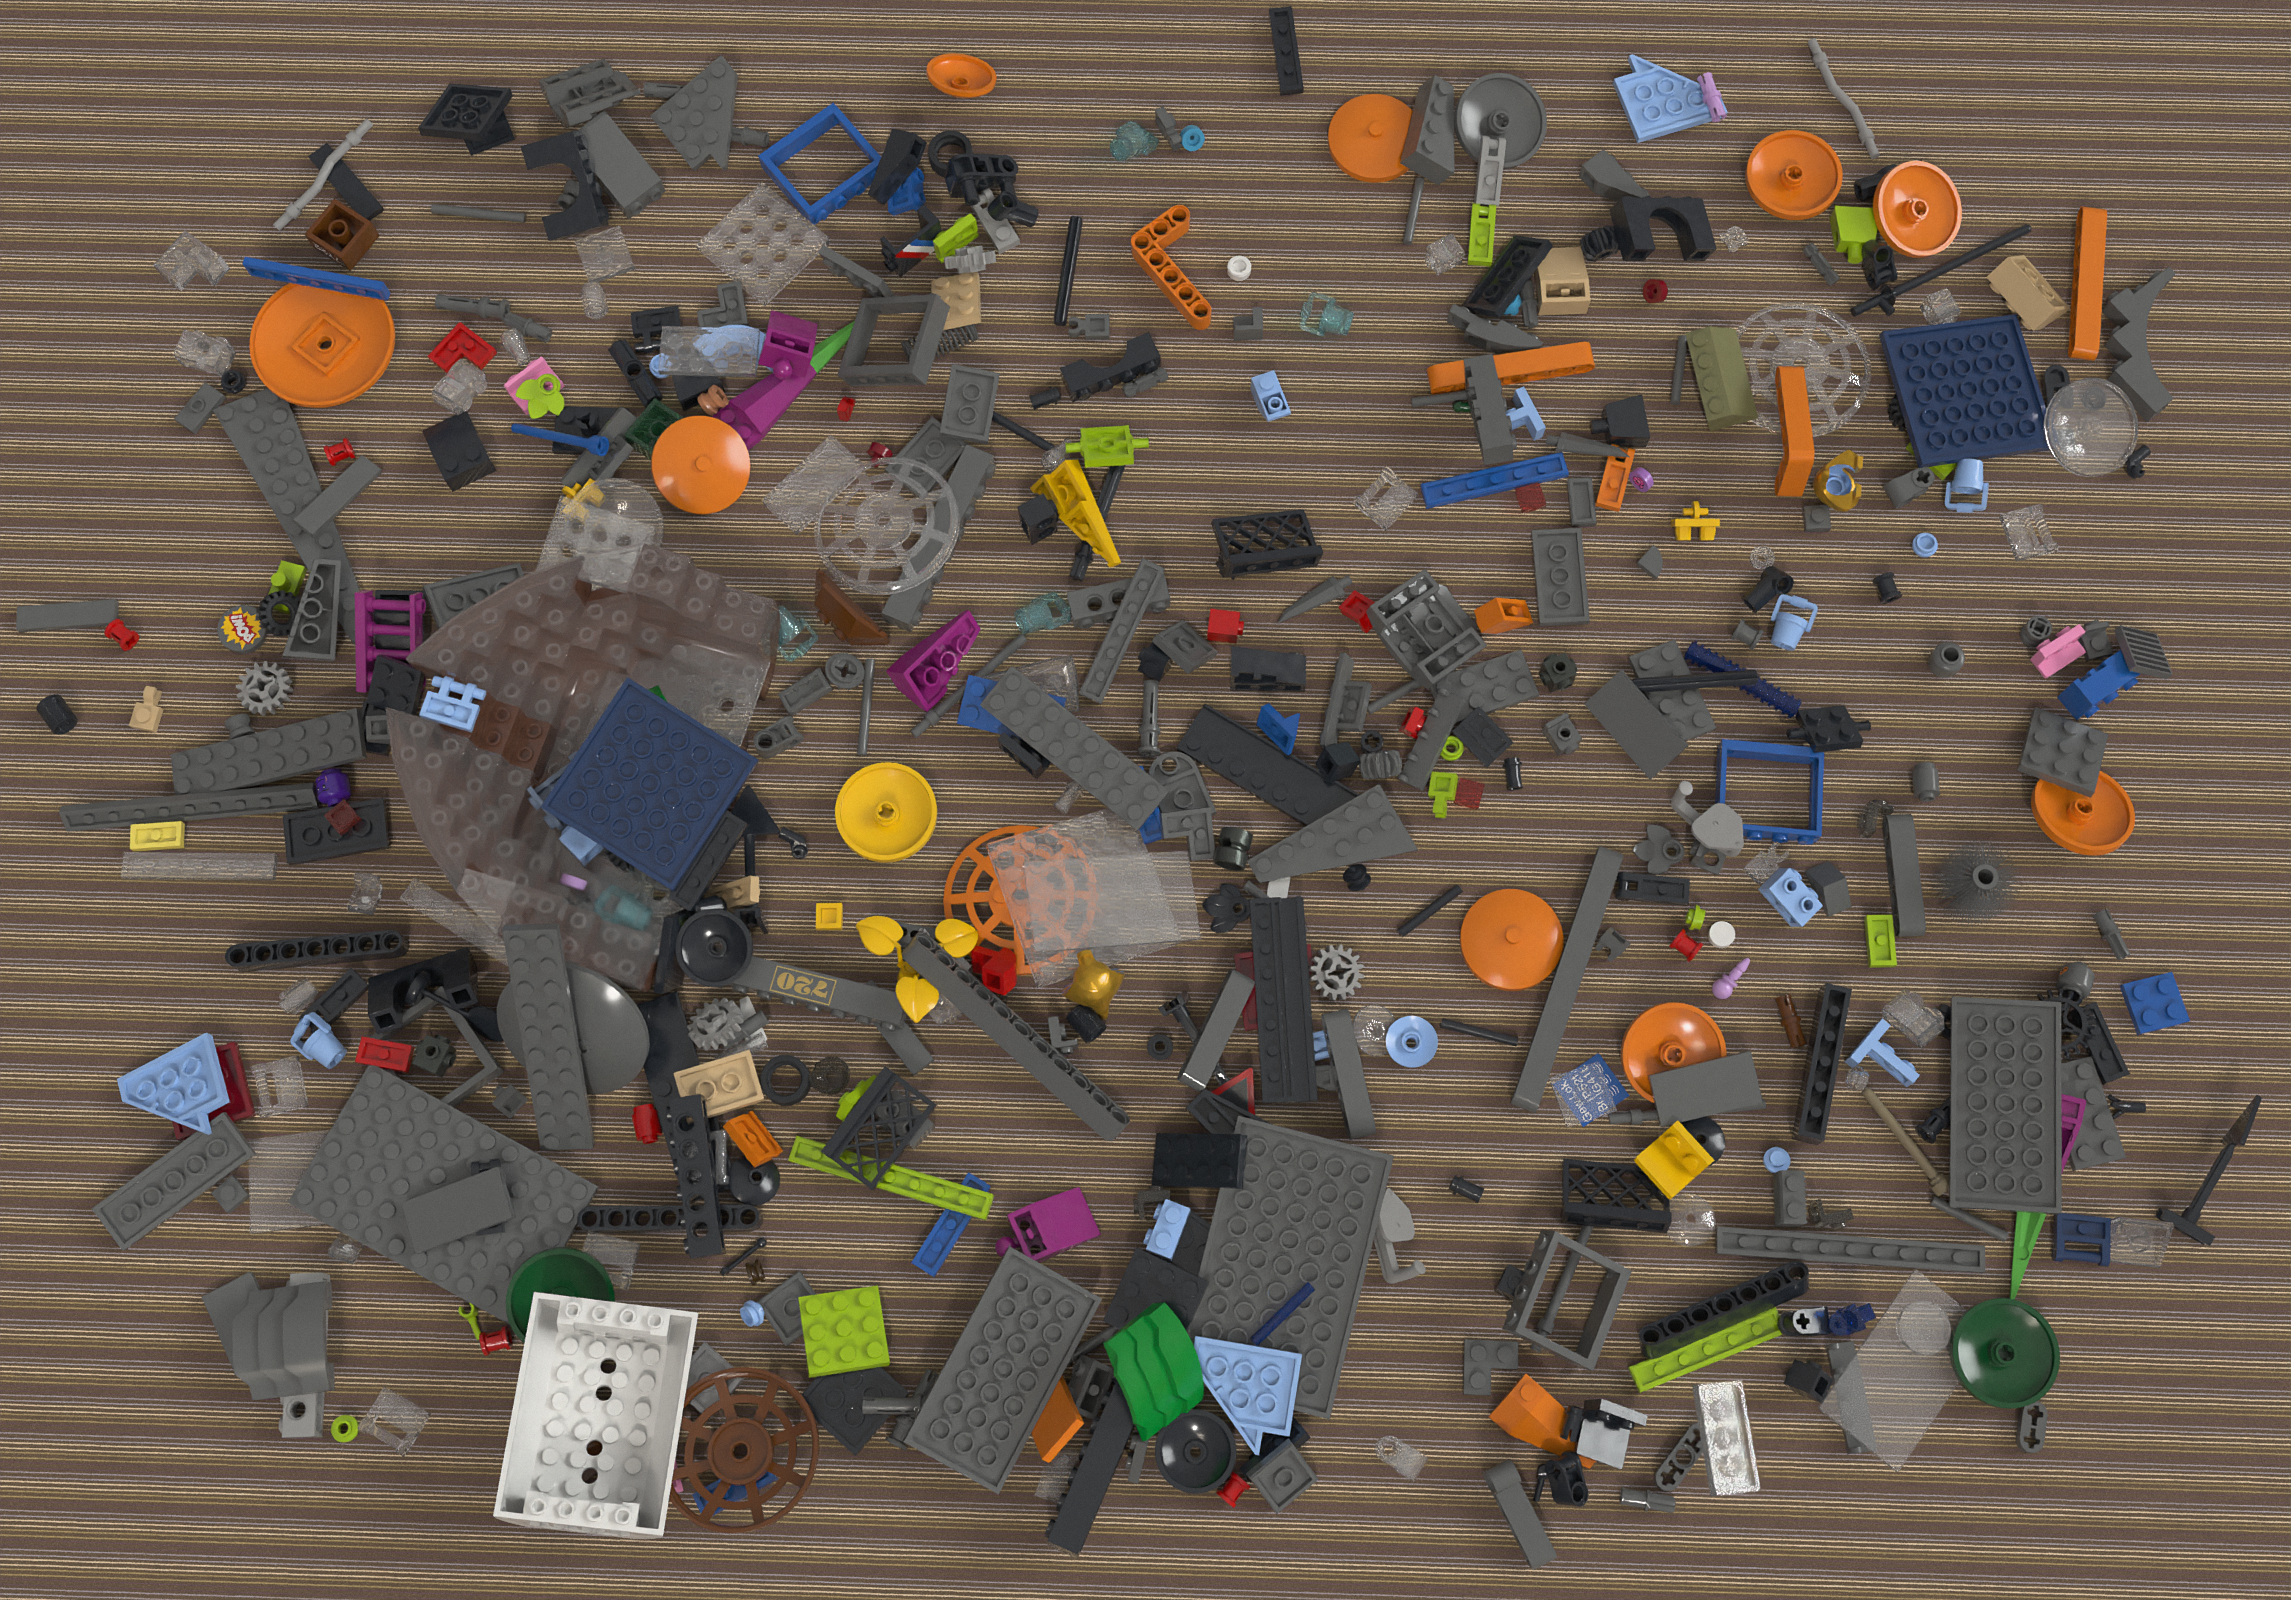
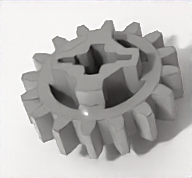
M982 245L954 249L955 255L944 257L945 269L957 268L958 274L986 270L985 264L996 262L995 250L983 251Z
M264 661L263 667L258 663H254L252 671L246 668L247 675L239 676V679L243 681L242 684L236 685V688L241 691L237 694V698L242 701V706L246 709L249 708V711L253 714L259 712L262 716L266 715L267 710L275 714L276 707L283 710L282 702H290L291 699L287 696V693L293 692V689L289 686L293 681L287 676V671L283 668L280 669L281 667L276 663L271 666L267 661ZM253 699L256 701L262 700L263 703L254 702Z
M1341 944L1336 945L1335 949L1333 945L1326 946V951L1323 949L1318 950L1319 957L1315 956L1310 959L1315 965L1308 967V970L1313 972V976L1309 977V981H1315L1316 983L1312 989H1321L1320 997H1326L1329 994L1330 1001L1336 1000L1337 996L1339 1000L1346 999V994L1348 996L1355 995L1352 988H1361V984L1357 980L1364 978V975L1359 973V969H1362L1364 965H1357L1356 963L1360 956H1351V948L1343 951V945ZM1341 957H1342L1344 960H1346V962H1347L1349 965H1347L1346 963H1344L1343 961H1341ZM1325 961V967L1321 971L1322 964ZM1334 970H1344L1339 975L1328 976V973ZM1351 974L1350 981H1349V983L1347 984V981H1346V980L1348 979L1349 975ZM1324 981H1326V982H1328L1329 984H1331V988L1328 987V986L1324 983Z
M715 998L710 1005L705 1002V1008L702 1010L697 1008L696 1012L698 1015L690 1017L693 1024L687 1026L690 1031L688 1035L698 1048L703 1047L708 1051L712 1046L714 1050H717L719 1044L722 1043L726 1046L729 1038L733 1040L736 1038L734 1032L741 1031L738 1024L744 1022L741 1017L743 1013L733 1000L728 1002L726 998H723L720 1002Z

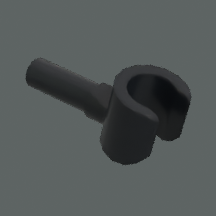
M1540 1464L1537 1468L1538 1480L1533 1500L1536 1502L1540 1501L1544 1481L1548 1479L1545 1471L1546 1464Z

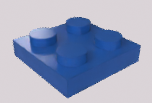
M2172 972L2120 986L2137 1036L2190 1021Z

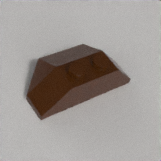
M819 568L816 571L815 581L817 618L824 625L829 623L834 628L833 633L841 642L846 640L851 646L888 645L890 643L888 635Z

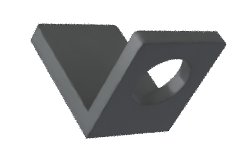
M1694 840L1689 854L1693 855L1690 861L1691 865L1719 875L1726 858L1725 854L1717 849L1706 848L1698 840ZM1712 852L1717 855L1718 863L1715 866H1709L1704 862V855L1706 853Z

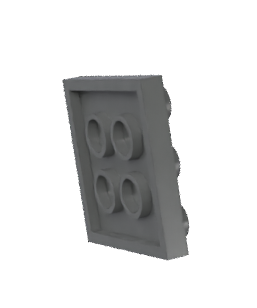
M2035 707L2031 713L2017 770L2091 798L2095 793L2108 734Z

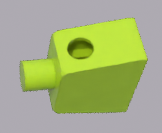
M1835 206L1830 215L1835 250L1848 253L1849 263L1862 262V248L1864 244L1869 240L1876 239L1878 228L1875 223L1873 208Z

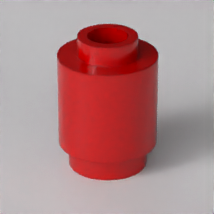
M644 1104L633 1108V1115L631 1117L637 1141H642L643 1144L659 1141L658 1137L663 1133L658 1112L654 1109L653 1104Z

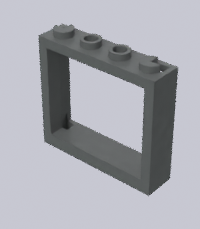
M934 293L928 295L911 294L910 296L892 295L891 297L874 296L873 298H862L837 376L851 387L926 385L950 306L941 299V296ZM925 312L909 364L862 366L878 315Z
M443 986L433 992L448 1000ZM425 997L418 1005L412 1006L403 1013V1027L380 1034L374 1033L369 1038L387 1041L439 1003ZM442 1005L485 1066L483 1070L441 1099L442 1102L456 1107L501 1075L504 1070L480 1035L471 1026L468 1018ZM382 1068L388 1071L389 1073L399 1077L395 1070Z
M1542 1229L1538 1240L1534 1242L1535 1247L1532 1255L1525 1264V1273L1521 1283L1515 1289V1298L1511 1308L1505 1314L1507 1318L1502 1329L1578 1368L1593 1371L1632 1271L1556 1231ZM1558 1244L1607 1269L1576 1352L1525 1328Z

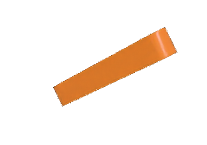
M2081 206L2077 214L2068 343L2069 358L2095 361L2099 352L2107 227L2106 209Z
M1589 342L1493 355L1497 376L1501 380L1502 386L1582 374L1595 368ZM1463 360L1436 364L1427 369L1431 394L1465 390Z

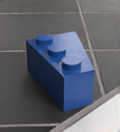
M2120 650L2103 661L2095 669L2093 668L2088 671L2081 679L2078 678L2073 681L2057 698L2076 721L2084 715L2088 719L2100 710L2098 708L2099 704L2105 702L2108 705L2119 696L2117 692L2120 689L2124 688L2127 691L2138 683L2136 678L2141 673L2129 671L2123 653Z

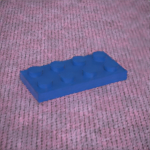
M968 675L957 724L1001 735L1005 732L1009 737L1014 735L1021 739L980 706L998 682ZM1048 694L1065 708L1066 698Z

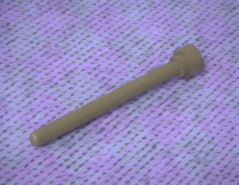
M1865 1088L1862 1091V1095L1930 1178V1184L1933 1186L1931 1188L1937 1197L1949 1189V1176L1945 1177L1943 1173L1939 1174L1870 1088Z

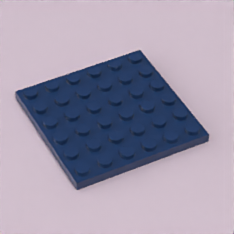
M2016 314L1882 331L1879 335L1918 468L1958 463L1962 459L1982 460L2053 450L2058 446Z
M627 677L541 808L674 891L759 760Z

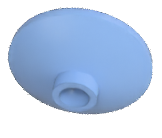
M1406 1016L1398 1019L1390 1026L1386 1035V1048L1389 1055L1396 1063L1404 1067L1416 1068L1425 1065L1433 1058L1438 1047V1038L1433 1026L1425 1019L1417 1016ZM1412 1039L1415 1041L1416 1046L1410 1048L1406 1045V1041Z

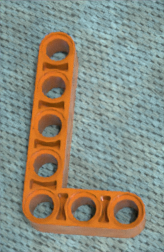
M1175 205L1132 236L1131 253L1135 261L1190 325L1197 330H1204L1211 323L1210 304L1163 251L1164 248L1186 234L1190 228V211L1183 205ZM1181 218V219H1183L1184 221H1182V222H1177V221H1175V219ZM1161 231L1165 233L1163 235L1156 234L1157 232ZM1145 245L1147 247L1140 249L1137 246ZM1153 262H1160V263H1161L1160 265H1157V266L1152 265ZM1175 279L1176 281L1169 283L1166 280ZM1182 296L1191 297L1188 300L1181 299ZM1197 313H1204L1205 316H1204V317H1197L1196 314H1197Z
M1777 366L1775 385L1783 456L1775 478V495L1802 497L1814 463L1815 453L1805 371L1803 366Z

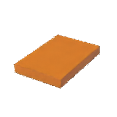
M1063 1376L1058 1381L1031 1432L1042 1460L1048 1463L1054 1459L1084 1424Z

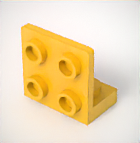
M1676 1121L1658 1139L1641 1152L1634 1161L1668 1199H1672L1707 1168L1714 1159L1679 1121Z

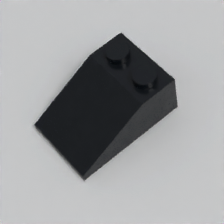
M467 410L422 431L434 460L452 492L497 471Z

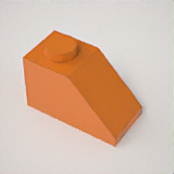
M1496 597L1474 610L1476 623L1481 633L1498 634L1533 623L1526 600Z

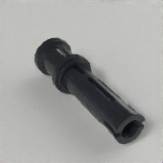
M1950 1096L1939 1108L1931 1109L1929 1117L1922 1124H1918L1915 1127L1916 1133L1930 1144H1934L1937 1140L1936 1136L1944 1128L1950 1126Z

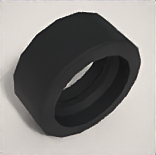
M947 130L938 133L932 138L928 146V157L931 168L937 175L944 177L948 165L940 162L937 158V153L942 147L957 145L962 147L965 153L973 154L971 142L963 133Z
M779 1055L770 1059L764 1065L760 1074V1085L764 1094L773 1103L781 1106H792L801 1102L808 1095L811 1087V1075L807 1066L799 1058L792 1055ZM789 1065L795 1067L801 1076L799 1088L790 1095L777 1094L771 1086L773 1072L781 1066Z

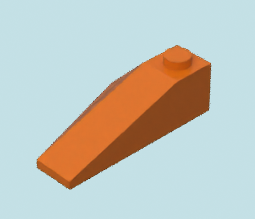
M1527 1374L1519 1378L1488 1416L1508 1435L1533 1444L1538 1448L1547 1450L1560 1457L1565 1451L1571 1450L1574 1452L1576 1442L1570 1441L1572 1429L1569 1430L1567 1440L1560 1438L1566 1417L1564 1413L1565 1408ZM1578 1455L1582 1466L1588 1469L1596 1462Z

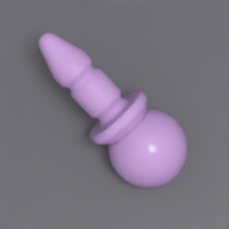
M1749 958L1740 961L1729 973V976L1724 973L1721 979L1713 983L1712 992L1715 997L1726 999L1732 994L1733 987L1738 986L1735 980H1738L1742 972L1747 970L1750 963Z

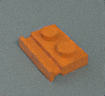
M753 1111L733 1118L723 1126L753 1167L770 1161L773 1157L776 1158L783 1152L782 1148Z

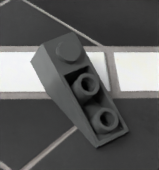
M1604 149L1582 165L1579 178L1597 195L1616 202L1624 196H1631V198L1650 196L1645 188L1640 187L1634 181L1633 176L1628 171L1622 169L1616 158L1608 154Z

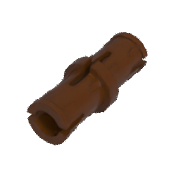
M1787 994L1785 997L1775 998V1002L1782 1021H1780L1781 1026L1785 1027L1790 1048L1794 1049L1797 1046L1806 1045L1807 1042L1800 1026L1801 1018L1797 1016L1792 996Z

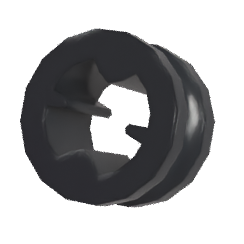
M1374 730L1365 732L1360 742L1362 751L1364 753L1381 751L1384 743L1383 737ZM1368 738L1378 741L1375 748L1365 744V742L1368 743Z

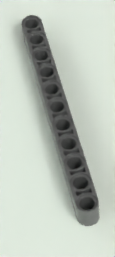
M1599 846L1523 1064L1511 1105L1533 1113L1537 1112L1624 854L1602 846Z
M919 932L913 937L902 952L904 960L1098 1135L1107 1141H1114L1130 1123L1128 1114L930 936Z

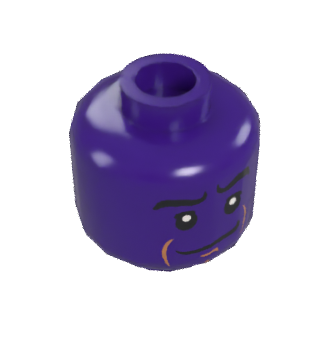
M340 769L324 770L316 778L317 798L321 803L328 804V807L344 805V801L351 797L349 776L342 773Z

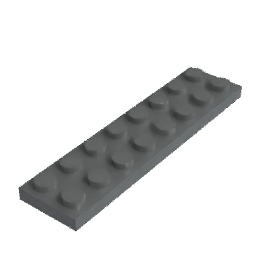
M1013 666L1009 668L980 704L982 708L1136 831H1139L1169 793V790Z
M354 708L171 754L175 795L240 790L366 759L367 754L361 710Z

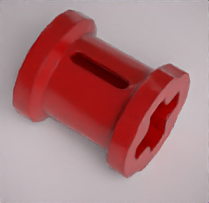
M347 437L343 438V442L330 447L328 445L323 446L332 467L336 466L337 462L349 457L351 459L356 458L353 447Z
M120 619L110 622L104 632L107 638L118 642L124 651L132 649L140 637L136 631H130L125 627L124 622Z
M1682 929L1669 947L1678 950L1690 962L1704 944L1694 941Z
M503 1326L501 1330L487 1334L482 1332L479 1334L481 1350L484 1356L496 1350L504 1348L510 1350L513 1348L512 1336L508 1326Z
M1232 1471L1228 1482L1221 1490H1217L1215 1493L1232 1508H1235V1502L1251 1486Z

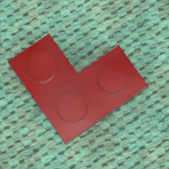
M459 322L427 357L448 374L463 357L482 370L497 354V351Z

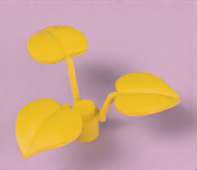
M872 916L859 921L855 927L859 932L863 945L871 953L879 956L888 955L894 950V947L896 948L897 966L900 968L897 975L898 983L895 988L896 997L905 1013L915 1023H918L935 1007L939 999V992L926 979H919L920 974L906 961H903L901 945L898 943L903 936L901 926L893 919L885 916ZM946 919L937 925L935 938L940 942L939 945L953 958H961L969 954L976 945L978 932L974 927L961 920Z

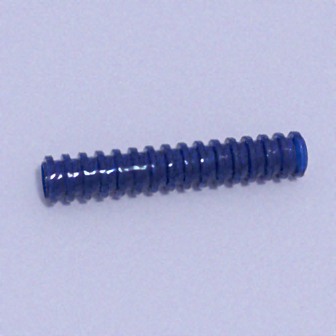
M1696 640L1692 641L1684 655L1685 660H1692V664H1699L1698 667H1704L1706 672L1746 670L1745 667L1741 669L1737 663L1735 665L1732 664L1730 659L1728 661L1725 660V656H1718V652H1711V648H1704V644L1700 646ZM1759 675L1757 684L1738 686L1740 691H1747V695H1754V699H1761L1760 702H1766L1768 707L1772 705L1775 711L1779 709L1782 715L1786 713L1790 719L1794 717L1802 704V699H1795L1793 694L1789 696L1786 690L1782 692L1780 687H1773V683H1766V679H1759Z

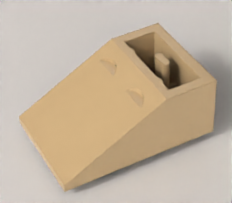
M1581 247L1552 248L1535 270L1538 315L1586 314L1591 300L1589 278Z

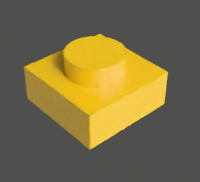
M816 903V930H842L843 904Z

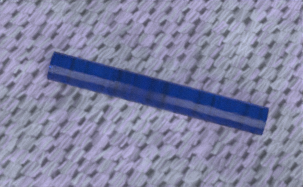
M1307 1282L1250 1338L1253 1343L1258 1346L1315 1291V1288Z

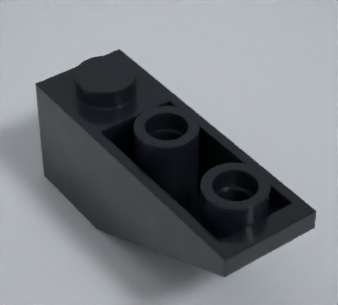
M892 128L868 195L878 203L885 205L917 168L927 142L914 132Z

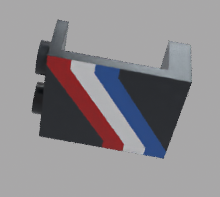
M925 205L917 210L921 230L897 249L884 236L880 238L881 253L885 259L883 263L891 273L895 271L899 277H902L935 251L933 240L942 232L940 220Z

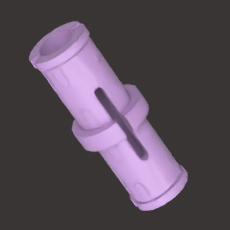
M1707 72L1703 74L1704 79L1700 75L1697 81L1704 95L1702 97L1703 103L1707 104L1712 122L1721 121L1719 116L1725 119L1727 114L1720 100L1722 97L1721 92L1716 89L1712 73Z

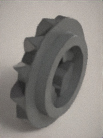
M835 654L828 659L825 665V676L828 677L829 684L833 683L837 686L838 690L847 688L849 691L853 687H858L864 678L865 670L863 664L851 654ZM847 665L848 674L842 678L841 671Z

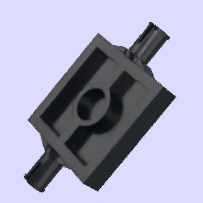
M1844 705L1797 710L1795 716L1800 728L1787 729L1786 735L1789 740L1803 738L1810 745L1813 753L1861 748L1863 743L1859 731H1870L1871 723L1869 720L1853 721Z

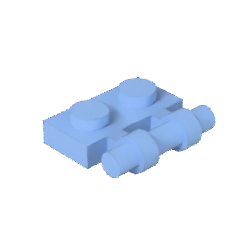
M434 676L432 686L439 687V693L427 692L419 716L430 721L472 732L480 706L471 702L473 698L484 700L486 690L477 688L475 684L468 683L465 685L455 682L454 678L445 676L441 678ZM451 691L463 694L461 700L448 697Z

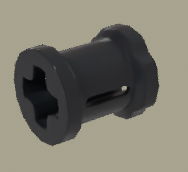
M1892 572L1884 573L1872 580L1873 584L1877 585L1881 595V604L1891 603L1903 596L1901 591L1897 590L1893 580L1895 575Z

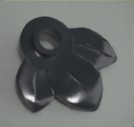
M1221 884L1220 895L1209 896L1202 903L1204 910L1215 917L1211 925V931L1215 933L1232 931L1237 922L1246 921L1250 917L1249 901L1242 897L1239 889L1232 884ZM1242 905V910L1236 913V906Z

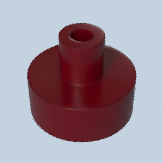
M1650 279L1644 284L1643 297L1648 303H1661L1666 299L1668 288L1663 280Z
M872 442L867 450L868 455L872 457L869 464L875 468H878L880 462L888 464L893 456L890 449L877 442Z

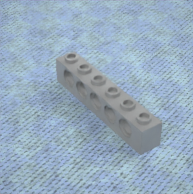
M322 1272L290 1274V1280L287 1281L286 1287L314 1282H330V1275ZM326 1310V1336L328 1332L329 1310ZM325 1392L280 1397L281 1405H283V1416L279 1419V1431L282 1433V1438L323 1437ZM303 1403L305 1405V1413L298 1417L296 1409L299 1404Z

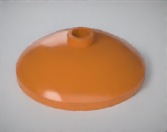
M957 53L939 55L928 63L926 70L928 80L936 89L956 98L981 97L992 91L996 85L997 76L994 69L983 60L970 55Z

